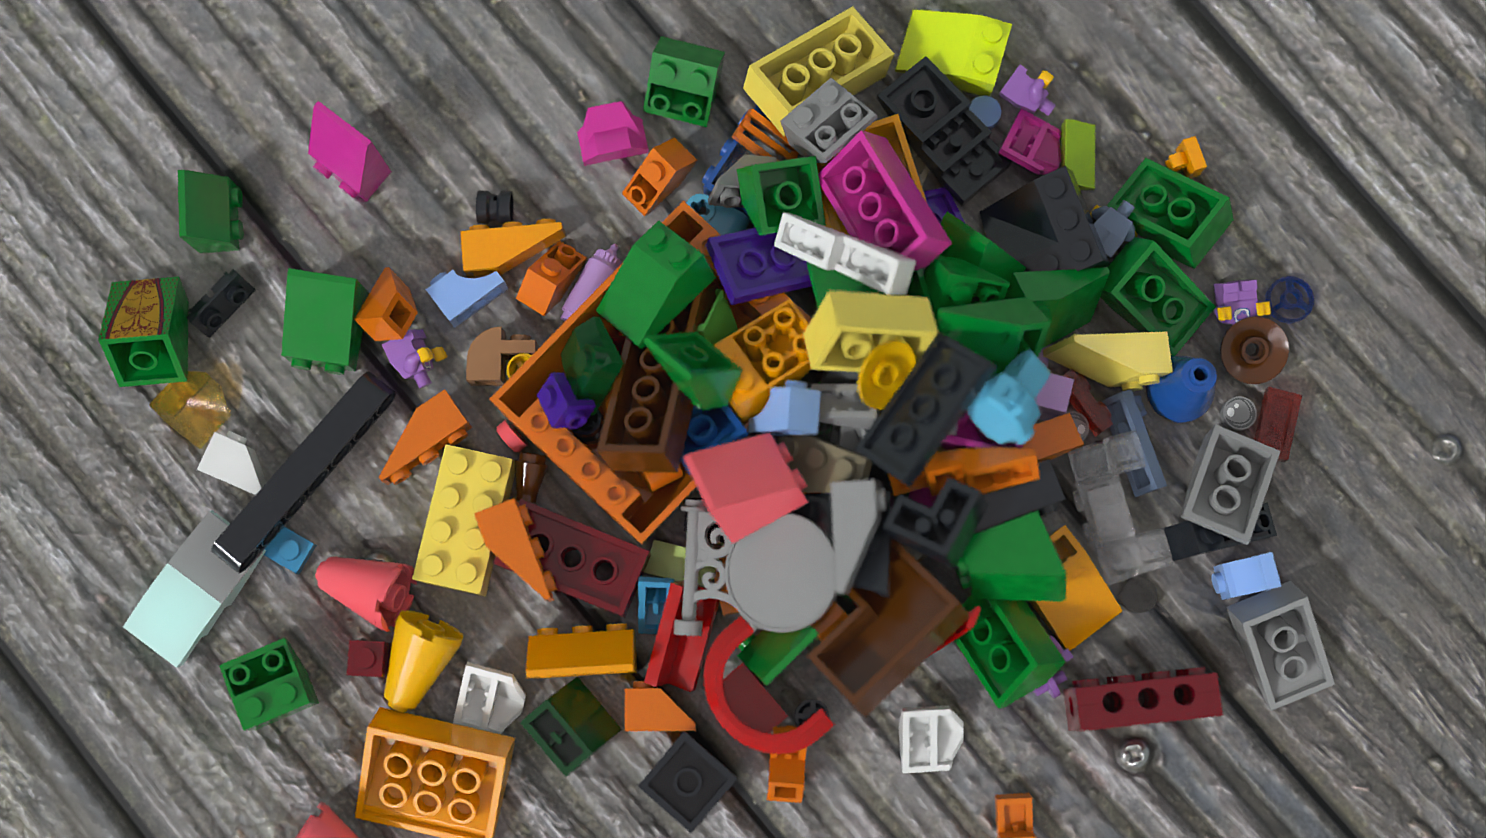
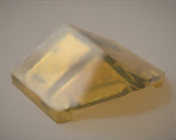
M188 371L187 382L168 383L149 404L167 424L199 449L231 416L221 385L206 372Z

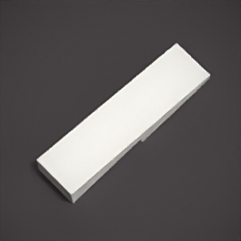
M783 213L774 244L775 247L825 270H836L888 295H906L916 260L791 213Z

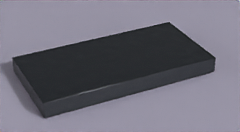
M939 332L856 446L855 450L908 487H911L994 373L996 366Z

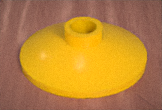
M888 340L876 346L866 357L858 376V392L861 400L867 406L876 410H883L916 365L915 354L908 344L900 340Z

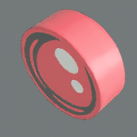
M505 419L496 427L499 436L514 452L519 453L528 445L524 437L508 420Z

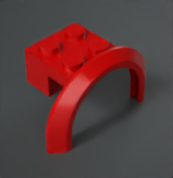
M740 616L716 638L706 658L704 687L713 714L721 726L737 741L761 752L786 754L812 745L834 726L833 722L821 708L799 727L784 733L769 734L773 730V726L777 727L788 717L785 711L743 662L723 679L724 669L731 654L755 632L748 622Z

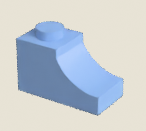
M451 270L449 273L442 272L430 281L431 286L425 290L453 327L456 328L509 288L497 271L480 278H465Z
M786 381L785 387L771 388L770 398L764 409L757 416L749 418L748 432L756 434L770 432L772 436L818 434L821 391L807 389V383L800 381Z
M1272 552L1213 567L1215 573L1212 574V584L1215 592L1221 594L1222 600L1281 587Z

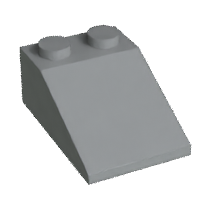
M1215 424L1204 436L1194 462L1181 518L1246 545L1249 544L1281 451Z
M1291 581L1281 584V587L1266 590L1227 607L1235 635L1265 702L1271 711L1335 685L1308 596Z

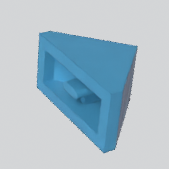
M639 577L638 633L657 634L670 584L675 582L673 578Z

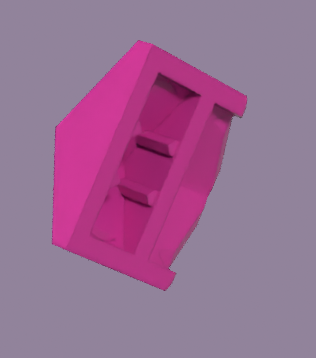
M1021 108L1000 145L998 153L1037 175H1046L1057 170L1061 162L1059 142L1061 131Z

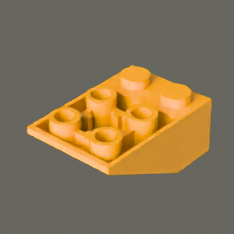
M788 299L714 344L718 350L743 369L729 401V405L742 424L764 409L770 398L771 388L785 387L786 381H799L811 370L803 336L809 323L791 299Z
M1063 525L1050 534L1049 537L1066 571V600L1061 602L1029 601V603L1064 649L1071 651L1120 614L1122 609L1087 552L1067 526Z

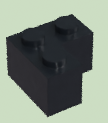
M948 477L932 509L899 495L883 524V528L893 540L955 569L989 505L980 491Z

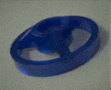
M1286 276L1276 280L1269 287L1266 293V301H1270L1271 315L1275 319L1283 323H1297L1311 313L1314 306V294L1304 280L1293 276ZM1286 281L1287 290L1281 294L1280 303L1273 307L1271 304L1272 290L1278 283ZM1293 282L1298 283L1306 290L1309 297V305L1303 301L1302 293L1294 287ZM1288 293L1295 295L1297 299L1296 304H1290L1286 300ZM1282 307L1289 310L1299 307L1306 312L1299 318L1288 319L1282 317L1276 311Z

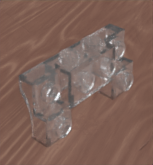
M1137 430L1102 439V442L1079 447L1068 452L1078 487L1077 491H1073L1075 504L1078 512L1085 511L1088 522L1082 524L1087 544L1094 543L1106 585L1122 582L1145 572L1174 565L1164 527L1136 534L1121 481L1120 473L1146 467Z

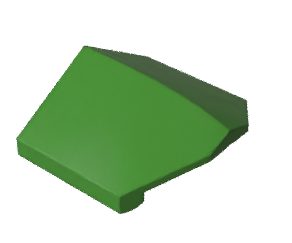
M717 288L715 291L717 299L705 323L699 324L697 332L712 345L738 330L725 291Z

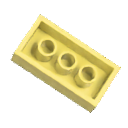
M852 6L749 65L743 89L785 137L786 135L780 121L826 81L833 78L854 96L886 77L894 53Z
M445 444L412 580L486 597L496 555L486 547L474 513L510 499L516 474L515 461L513 459Z

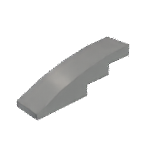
M811 384L812 390L821 391L819 422L869 429L882 412V410H876L867 406L861 400L858 384ZM958 422L954 426L952 431L949 433V435L957 434Z

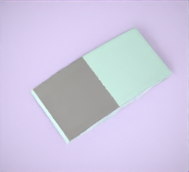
M213 510L207 513L165 565L123 626V628L176 668L184 665L200 638L208 635L224 608L232 605L266 552L264 549L242 573H237L211 552V548L217 538L230 525L228 521Z

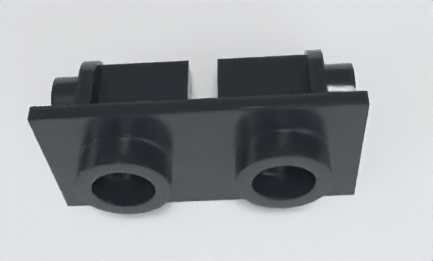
M234 269L229 273L225 272L211 288L215 293L212 298L205 294L188 310L190 314L186 318L209 338L256 290Z

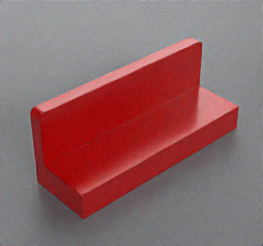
M684 580L671 582L644 683L654 687L670 684L691 692L697 686L720 600L708 598L697 602L696 620L703 621L702 636L674 634L675 619H682ZM698 584V591L708 590L704 586Z

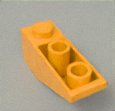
M540 219L533 225H523L521 222H507L503 224V227L489 228L488 225L470 226L469 230L460 231L463 271L468 278L484 277L495 271L499 275H503L565 237V230L562 222H556L555 219Z

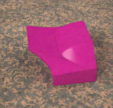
M623 101L587 108L583 126L577 131L584 166L649 153L642 118L633 115Z

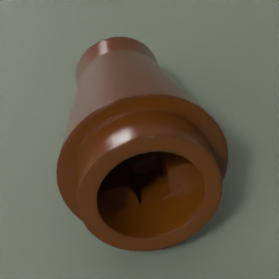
M519 452L518 460H515L516 500L520 501V499H523L530 503H536L539 489L548 468V464H545L546 455Z

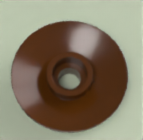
M1247 317L1237 321L1227 330L1221 342L1220 356L1224 368L1233 378L1247 384H1261L1275 378L1282 371L1288 360L1289 343L1283 329L1274 321L1264 317ZM1250 343L1256 345V352L1253 355L1246 353V347Z

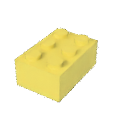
M839 290L827 293L803 336L811 369L860 372L862 364L869 353L876 346L888 340H900L908 344L915 354L917 364L938 331L928 298L912 297L909 295L855 293Z

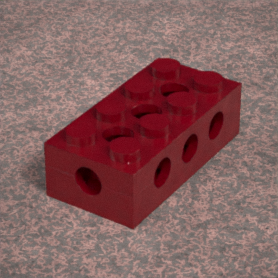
M520 499L519 505H526L533 524L527 526L531 538L538 537L539 539L545 537L549 539V548L544 553L545 557L539 560L544 572L550 570L557 591L625 618L637 591L639 577L643 576L651 557L650 551ZM573 550L580 551L582 559L579 565L573 568L567 567L565 564L566 555ZM496 556L493 564L515 573ZM604 563L612 564L614 567L613 576L606 581L598 580L596 575L598 567Z
M1205 667L1175 670L1176 677H1171L1169 670L1141 673L1142 680L1135 681V674L1106 677L1107 684L1100 685L1099 678L1072 681L1073 688L1063 689L1068 731H1090L1223 716L1217 673H1206ZM1175 688H1176L1177 691H1178V700H1177V701L1174 699V690H1175ZM1140 691L1143 693L1144 703L1142 706L1139 704L1138 695ZM1105 694L1110 700V706L1107 710H1105L1102 704Z

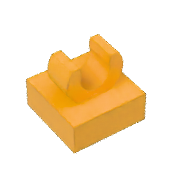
M1196 136L1183 139L1175 149L1176 153L1170 155L1169 160L1165 161L1167 168L1175 172L1183 170L1184 175L1190 179L1200 176L1207 167Z

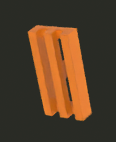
M753 108L748 110L731 136L758 156L773 157L743 134L744 130H747L785 160L797 159L799 155L789 145L786 136L784 137L772 122ZM752 120L754 123H756L758 126H760L762 129H764L766 132H768L770 135H772L774 138H776L778 141H780L782 144H784L792 151L788 152L786 149H784L782 146H780L778 143H776L774 140H772L770 137H768L766 134H764L762 131H760L758 128L752 125L750 121Z

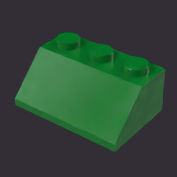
M970 595L962 605L967 613L978 606L982 610L975 627L956 639L955 642L998 709L1008 706L1046 684L1066 662L1025 601L973 599L972 595Z

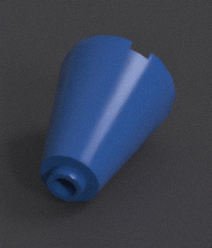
M1172 356L1173 373L1160 377V383L1146 385L1147 398L1153 410L1160 416L1176 423L1191 422L1201 417L1210 408L1215 395L1217 373L1214 366L1205 359Z

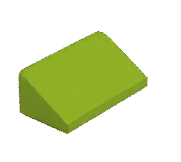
M1065 119L1061 125V168L1066 166L1073 171L1080 190L1095 189V125L1073 119Z

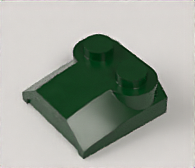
M593 316L574 328L561 352L566 378L576 399L593 400L596 405L591 415H595L624 365L601 318Z

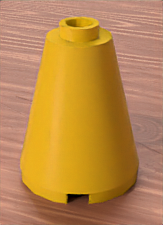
M407 610L400 612L398 618H396L384 690V698L389 701V707L400 712H407L408 709H415L462 645L464 636L458 629L442 620L438 624L428 621L429 615Z

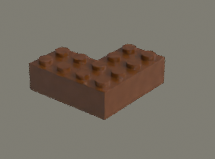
M892 539L890 598L878 595L876 592L867 589L852 587L849 594L846 595L858 607L807 657L866 718L970 616L952 594L897 541Z

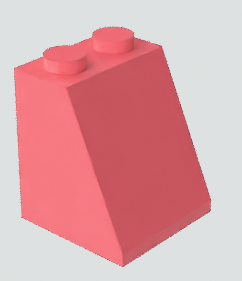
M770 432L689 453L683 457L709 513L732 544L808 503L802 492L803 489L808 487L798 468L791 470L788 464L794 460L784 441L777 444Z

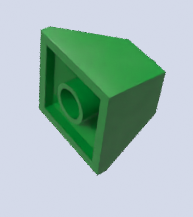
M698 332L649 335L645 337V345L678 388L691 399V402L696 407L709 410L711 408L728 406L743 369Z

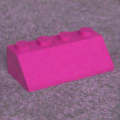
M861 130L818 173L820 186L849 235L916 260L913 272L928 266L952 243L887 138Z

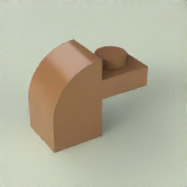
M502 326L487 329L480 333L469 347L466 380L471 386H502L505 383V360H510L513 356L520 353L533 355L539 349V345L536 340H531L529 335H511L510 340H506V333Z

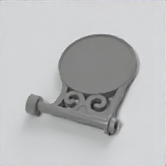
M685 500V507L681 506V511H688L682 619H675L674 634L702 636L703 621L696 620V608L699 600L708 598L719 599L731 604L750 623L773 632H790L806 628L818 621L828 611L837 595L834 544L820 526L805 517L786 514L733 544L721 528H715L710 534L711 542L718 544L720 542L719 536L722 535L724 536L725 543L722 548L714 549L708 540V530L717 522L709 513L703 500ZM726 556H727V558H726V564H725L724 562H722L721 560L717 559V558H723V557H726ZM706 566L717 568L720 573L717 583L711 581L712 578L716 577V574L714 572H706L702 577V583L708 590L698 591L699 571ZM726 586L728 593L725 591H721V589H723Z

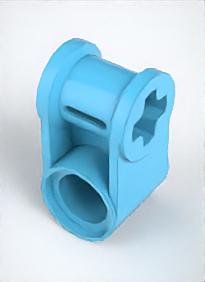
M695 194L688 199L687 204L694 211L700 210L701 207L706 208V215L701 214L700 216L720 235L746 230L751 221L744 213L735 208L708 205V195Z

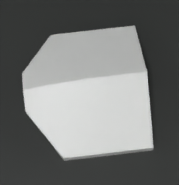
M467 662L453 724L502 734L504 729L522 713L526 693L513 674Z
M950 706L901 709L899 742L902 773L949 771L951 769L953 759L963 742L964 722Z

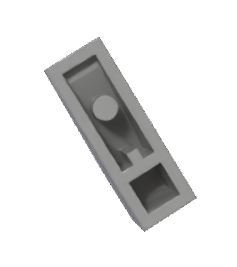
M875 480L831 482L836 593L849 594L881 521V510H886L887 507L885 488H879V483Z

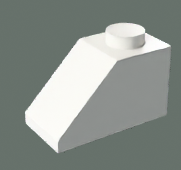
M228 431L226 436L214 432L197 470L255 495L267 483L255 450L245 445L246 438L231 431Z

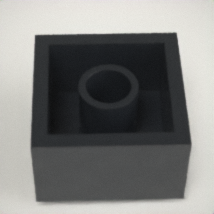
M684 731L638 784V787L688 832L692 833L735 783L738 776L687 731Z

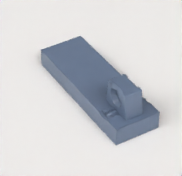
M1132 389L1101 401L1100 403L1135 497L1167 486L1142 419L1147 414L1141 396H1134Z

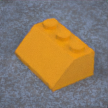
M627 623L606 625L607 631L593 632V626L572 627V633L558 634V628L537 629V635L528 636L526 678L540 679L638 672L635 630H627Z

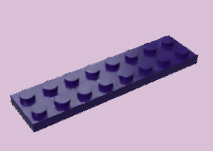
M945 187L923 191L927 204L940 225L947 211L964 222L952 195ZM756 228L711 237L705 245L731 305L812 286L807 267L808 261L775 247L777 233L759 235Z

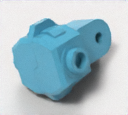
M1032 350L1021 353L1010 362L1002 374L989 378L967 409L970 419L987 437L999 444L1017 442L1021 445L1025 443L1035 432L1032 426L1040 416L1036 396L1051 375L1050 370Z

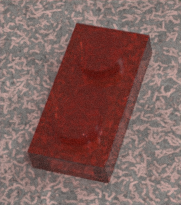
M1073 369L1065 373L1063 377L1074 379L1069 399L1070 403L1077 412L1087 419L1089 429L1095 437L1113 425L1110 420L1112 416L1109 409L1103 402H1097L1089 392L1091 386L1082 374H1076Z
M1268 387L1264 392L1254 440L1281 451L1277 461L1286 462L1290 455L1302 395Z

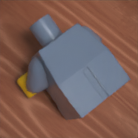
M1125 200L1117 210L1108 206L1100 207L1095 205L1090 212L1091 217L1096 220L1094 225L1105 253L1110 258L1123 241L1128 243L1138 236L1135 232V226L1132 224L1133 222L1127 219L1135 207Z

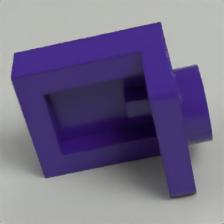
M551 373L537 394L540 405L552 428H579L586 423L588 417L596 408L593 400L576 399L564 373Z

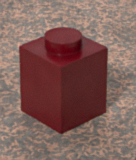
M349 640L346 676L387 678L392 643Z

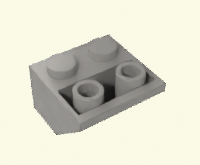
M830 78L780 122L787 141L792 148L803 157L816 156L817 163H827L861 130L864 131L878 118L876 113L833 78Z

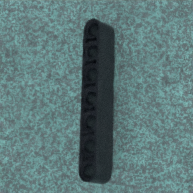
M365 372L217 538L211 548V552L237 573L245 571L393 402L396 392L371 372Z

